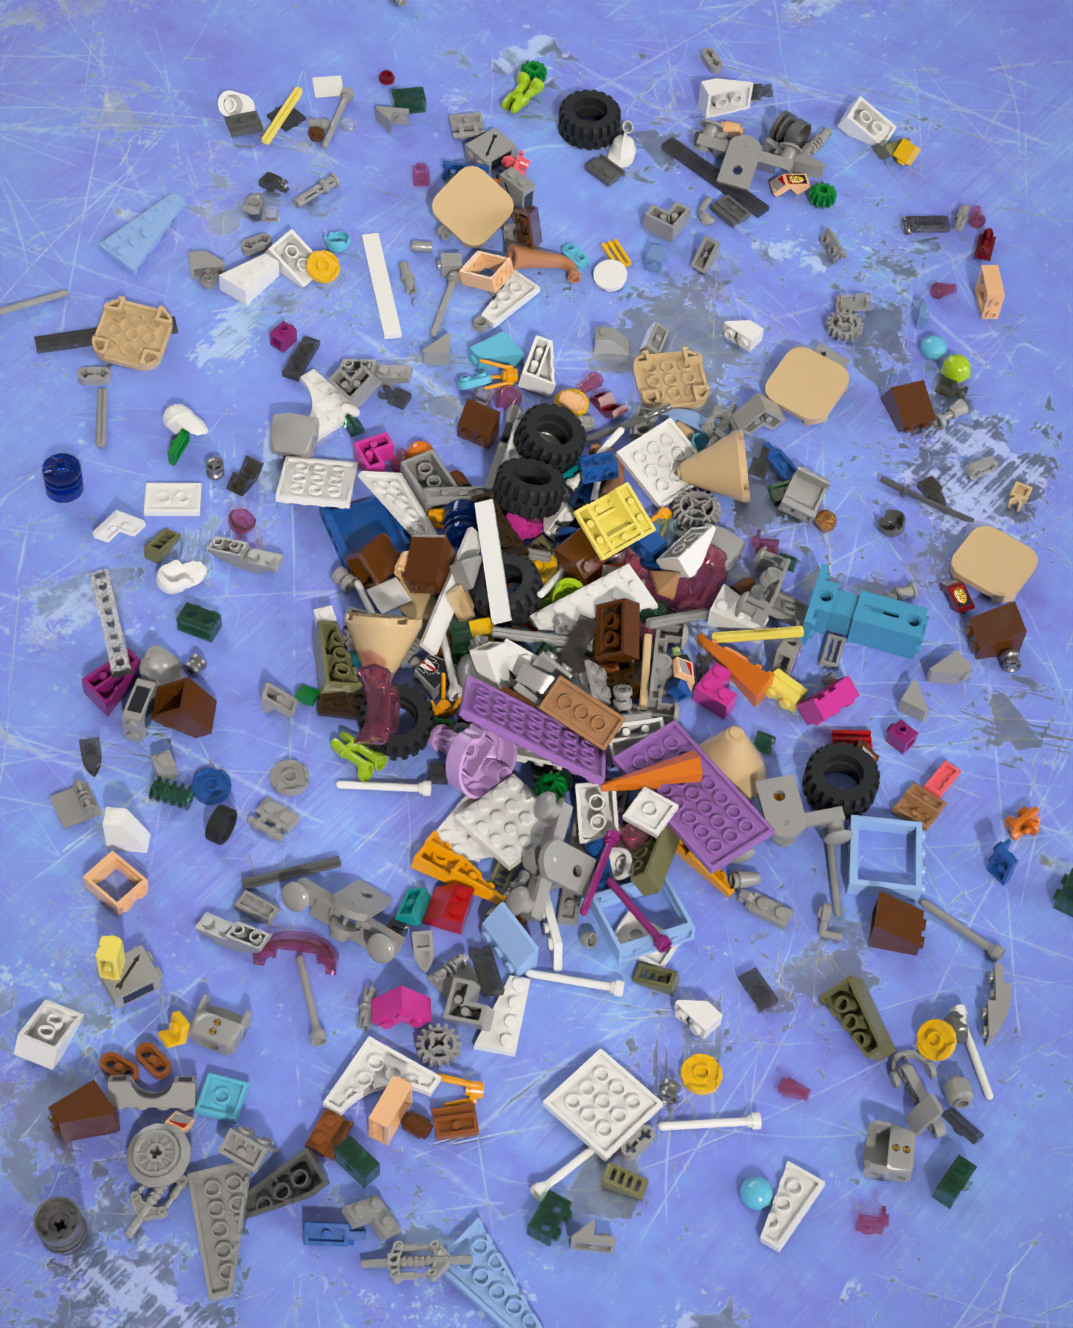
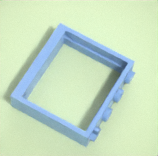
M851 815L848 830L853 832V836L848 841L846 894L877 897L879 892H884L897 899L919 901L921 893H925V882H922V877L925 876L926 866L922 864V859H925L926 848L922 847V842H925L926 831L922 830V822ZM859 829L915 835L914 885L858 879Z
M666 876L661 891L679 926L660 931L659 933L669 937L672 941V947L693 940L695 926L668 876ZM633 882L619 885L630 899L643 896ZM611 889L598 891L593 897L590 909L618 964L657 952L658 950L654 947V939L650 935L623 944L619 943L602 908L621 903L622 901Z

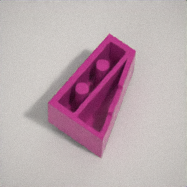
M848 675L837 679L796 706L807 725L813 723L819 725L830 716L839 713L841 708L855 702L854 699L860 695Z

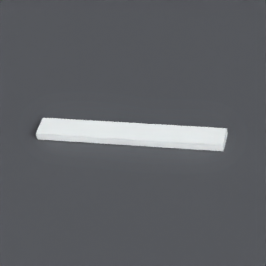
M379 233L362 235V242L384 339L401 338L402 332Z
M493 499L474 504L491 620L494 625L511 621L512 617Z
M473 527L467 529L453 564L478 556L481 548L479 532ZM451 570L419 643V646L432 656L438 653L454 614L452 605L446 595L456 586Z

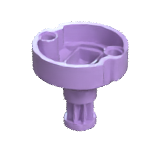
M474 722L460 733L452 731L450 727L444 724H439L433 728L428 740L431 749L438 752L441 751L447 755L446 776L449 784L455 790L472 799H480L510 777L516 763L517 746L514 742L508 739H501L496 733L490 730H483Z

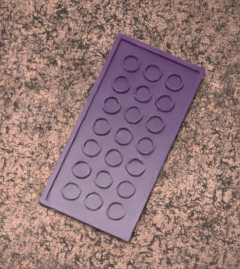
M467 674L463 683L458 714L462 719L468 722L472 721L483 730H490L501 739H508L519 748H526L537 757H544L550 760L552 764L562 766L568 769L570 773L586 778L592 784L600 786L605 781L606 750L603 752L544 712Z
M674 720L614 756L612 763L623 775L696 750L701 759L703 772L701 782L661 784V788L651 790L678 804V810L668 822V826L709 873L713 874L774 835L775 829L678 722Z

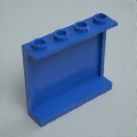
M377 497L353 503L350 505V508L330 510L328 506L320 507L322 522L342 566L348 572L351 570L343 557L376 534L384 532L388 535L394 549L400 555L402 552L408 551L410 539L408 536H405L404 527Z

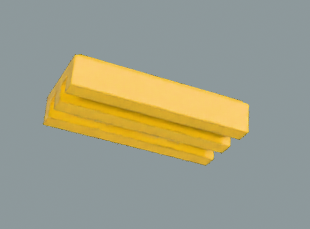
M613 239V242L607 241V244L601 243V248L609 260L617 259L625 267L631 266L630 258L617 239Z

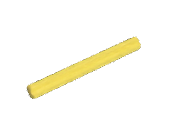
M295 87L261 137L263 144H270L302 95V88Z
M803 626L716 632L712 633V640H717L719 644L803 637L804 628Z

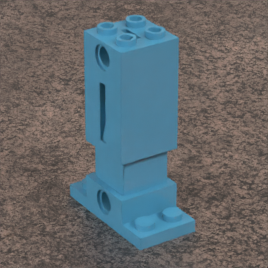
M821 565L803 624L804 635L800 637L804 645L807 644L808 638L812 639L814 632L825 635L826 630H831L848 635L847 641L909 659H913L915 652L919 653L929 617L926 616L927 608L861 590L860 595L839 590L838 583L829 581L831 576L828 573L829 565Z

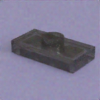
M756 967L738 977L739 982L760 1012L778 1003L779 999Z
M953 1107L945 1110L941 1115L943 1119L953 1126L955 1133L964 1136L973 1145L980 1142L984 1137L980 1130Z

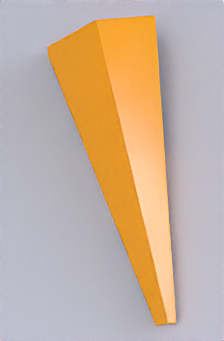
M435 830L414 856L410 867L414 870L448 884L457 883L474 888V895L498 905L507 899L506 895L502 896L495 890V885L492 882L488 883L484 880L482 873L462 854H456L451 849L449 842L445 843L439 838V833Z
M680 840L675 853L726 897L730 898L735 890L731 888L726 879L727 875L725 872L719 869L710 874Z

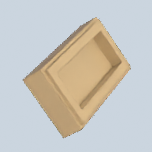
M459 584L453 587L446 595L461 627H466L467 622L473 621L476 615L462 585Z

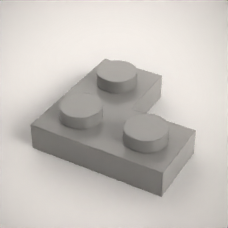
M378 1195L346 1205L341 1211L352 1229L370 1223L381 1241L397 1236L401 1231Z

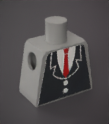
M799 637L782 640L776 651L771 669L772 672L779 668L791 676L803 646V642ZM783 659H789L786 665L782 663Z
M430 654L424 661L417 656L411 660L410 666L415 669L414 682L431 699L435 700L441 694L442 673L446 674V688L450 685L444 659ZM454 665L455 674L458 668L456 665Z

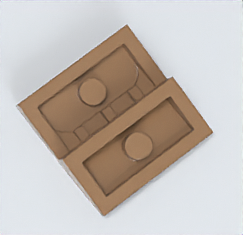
M914 782L905 792L903 798L894 806L892 813L906 821L922 822V830L927 832L948 803Z

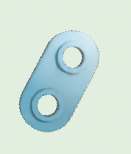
M568 243L562 247V255L570 258L577 265L578 270H586L589 267L590 258L577 245Z
M481 371L477 372L476 376H462L457 381V387L459 390H465L491 383V374Z

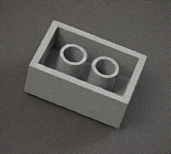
M433 449L400 462V473L404 476L426 514L429 513V509H440L450 505H427L423 493L426 487H458Z

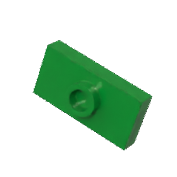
M183 428L176 439L172 440L170 449L167 452L168 463L173 466L176 465L190 442V432Z

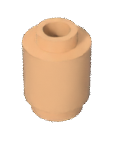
M731 121L721 122L723 133H728L727 138L732 139L743 135L744 128H742V124Z
M568 390L561 393L559 404L579 413L580 410H584L587 400H584V395Z
M409 551L402 552L394 566V574L400 579H404Z

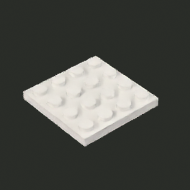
M671 418L623 447L615 454L658 510L674 502L679 494L682 495L684 491L689 492L690 489L696 487L682 482V478H678L677 467H680V463L697 454L698 451Z
M286 456L276 492V502L317 505L320 507L328 506L340 509L350 508L358 471V462Z
M514 774L455 816V822L509 871L522 862L523 856L533 847L540 846L544 828L548 827L546 825L548 819L539 820L533 813L534 803L539 796H536L534 791Z
M600 1048L543 1101L542 1106L606 1162L623 1143L663 1107L664 1103Z

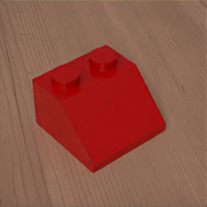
M457 883L435 887L422 923L461 935L474 902L475 889Z

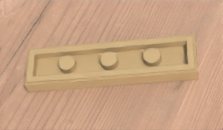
M645 634L643 637L641 688L638 705L642 712L647 711L652 634Z

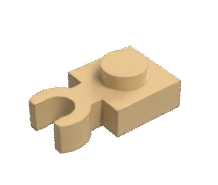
M1016 481L1009 495L1011 499L1007 507L1010 509L1011 505H1016L1018 507L1017 512H1019L1022 505L1027 503L1033 487Z

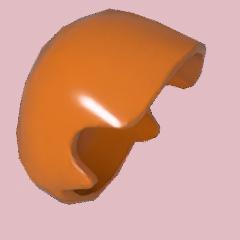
M415 441L411 443L406 452V460L429 450H434V448L425 441Z

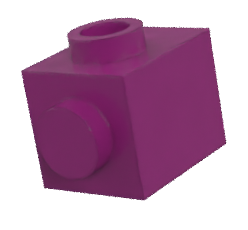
M282 321L270 332V345L282 353L297 342V329L285 321Z
M900 719L895 724L889 725L886 730L887 736L885 741L901 754H904L915 744L918 732Z

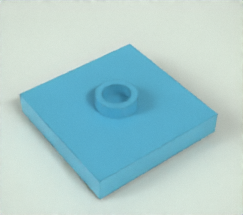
M208 1072L194 1109L195 1114L236 1124L250 1084Z

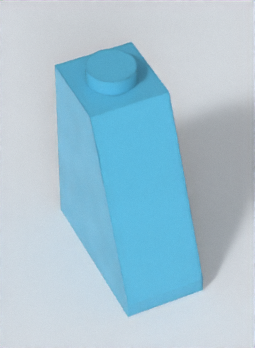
M503 331L470 347L468 359L478 370L499 368L481 363L479 359L517 367L524 364V352Z

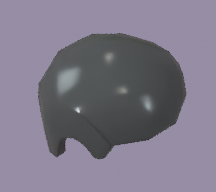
M887 510L884 517H879L878 530L884 536L896 537L905 530L906 517L903 512Z
M952 1011L946 1015L943 1021H947L956 1032V1044H965L968 1039V1026L960 1021V1018H963L962 1014H959L958 1011Z

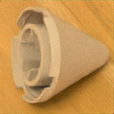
M743 429L733 431L680 463V467H677L678 478H682V482L739 502H750Z
M345 613L346 626L369 685L373 686V689L380 688V685L385 683L389 686L422 628V618L414 620V617L401 615Z
M731 726L698 745L748 800L751 801L757 796L754 785L755 781L766 779L767 767L762 754L742 728Z

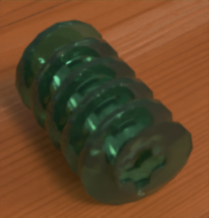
M159 776L150 788L149 799L155 798L157 802L162 800L164 804L170 803L171 806L177 804L178 808L185 807V810L188 811L194 799V792L192 791V785H189L186 790L185 783L182 782L177 787L176 780L170 785L169 778L163 783L162 776Z

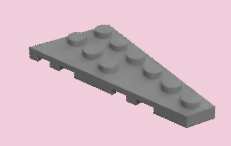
M237 1162L187 1174L210 1302L233 1296L251 1178V1170Z

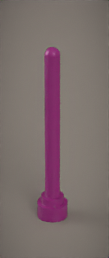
M606 830L604 834L605 846L580 908L582 916L587 915L611 850L615 845H618L621 835L615 830Z
M608 878L606 880L607 885L654 939V947L659 953L667 951L672 945L669 937L660 934L615 880Z

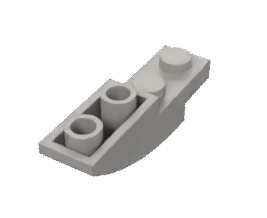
M769 137L764 142L763 151L781 156L783 150L778 147L780 143ZM802 151V154L795 156L792 173L807 174L808 177L822 178L826 165Z
M342 359L340 366L352 377L364 365L383 382L380 387L394 388L395 383H410L413 373L412 365H378L377 360Z
M215 536L207 548L209 553L219 559L261 575L263 571L277 573L284 561L282 554L250 548L248 542Z
M208 912L204 914L195 926L197 933L212 938L215 944L246 953L260 952L271 938V934L240 921L232 923Z
M995 963L992 971L988 972V983H991V989L989 990L985 1007L981 1008V1019L984 1020L981 1037L985 1038L986 1047L992 1044L1000 1032L1011 1003L1012 983L1004 982L1003 964Z

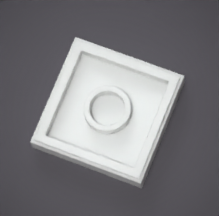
M644 786L624 813L623 820L658 838L678 810V804Z

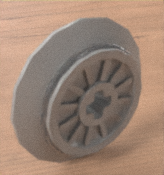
M155 1123L147 1126L133 1137L127 1149L126 1163L129 1173L138 1183L149 1188H162L170 1185L185 1173L190 1163L191 1147L186 1135L173 1125ZM160 1150V1152L162 1153V1155H158V1156L155 1158V1157L153 1156V1154H154V1153H158V1151Z

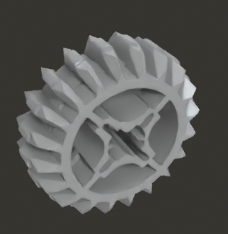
M690 489L689 493L684 491L682 495L679 494L672 507L673 520L677 522L682 521L681 525L687 524L688 529L703 527L706 523L717 525L722 513L717 497H713L712 493L706 494V490L700 492L699 489L696 491Z

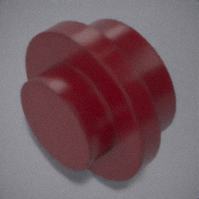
M384 70L379 75V82L383 85H391L395 81V76L389 70Z

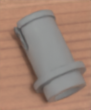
M309 117L308 128L320 127L324 131L329 129L330 121L327 118Z
M415 239L411 243V251L415 253L417 251L432 253V241H417Z

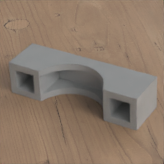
M110 1075L107 1099L116 1110H123L126 1107L146 1110L150 1107L157 1108L158 1110L178 1108L182 1111H188L196 1106L197 1076H175L171 1085L159 1092H149L140 1088L132 1075Z

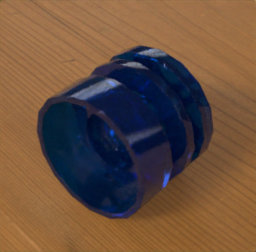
M58 453L45 460L42 465V475L47 496L59 503H68L79 498L84 491L79 460L67 453Z
M456 500L445 506L443 509L444 535L447 536L452 547L460 548L468 528L473 527L479 532L473 502L470 500Z

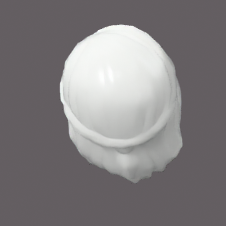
M182 404L169 406L162 416L165 427L174 434H178L182 428L196 436L204 435L208 432L205 422L196 416L191 409Z
M174 560L161 566L156 573V584L162 592L173 595L199 584L207 575L208 570L200 561L195 562L193 560L192 562L181 564L180 561Z

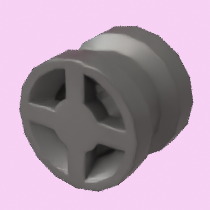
M211 457L206 461V475L209 479L219 480L224 476V462L222 459Z
M1010 649L1001 653L1000 658L1005 672H1015L1022 667L1017 650Z
M192 654L189 662H185L182 668L190 677L198 678L200 671L205 670L207 667V663L201 656Z
M661 1080L659 1085L661 1090L657 1093V1098L664 1104H676L678 1101L677 1093L680 1092L681 1085L674 1080Z

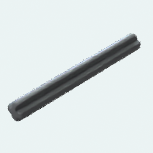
M336 856L243 878L241 880L243 889H250L341 867L340 857Z

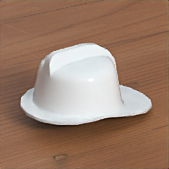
M227 90L219 96L218 108L226 117L255 111L253 100L245 94Z
M627 132L614 138L608 154V159L621 168L631 165L636 153L634 140L627 135Z
M613 847L609 855L613 879L623 880L631 876L632 864L635 861L633 855L627 849Z

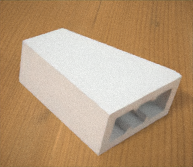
M488 642L470 650V655L480 681L498 690L503 685L510 688L507 642Z
M106 807L103 829L107 849L148 853L151 834L128 809Z

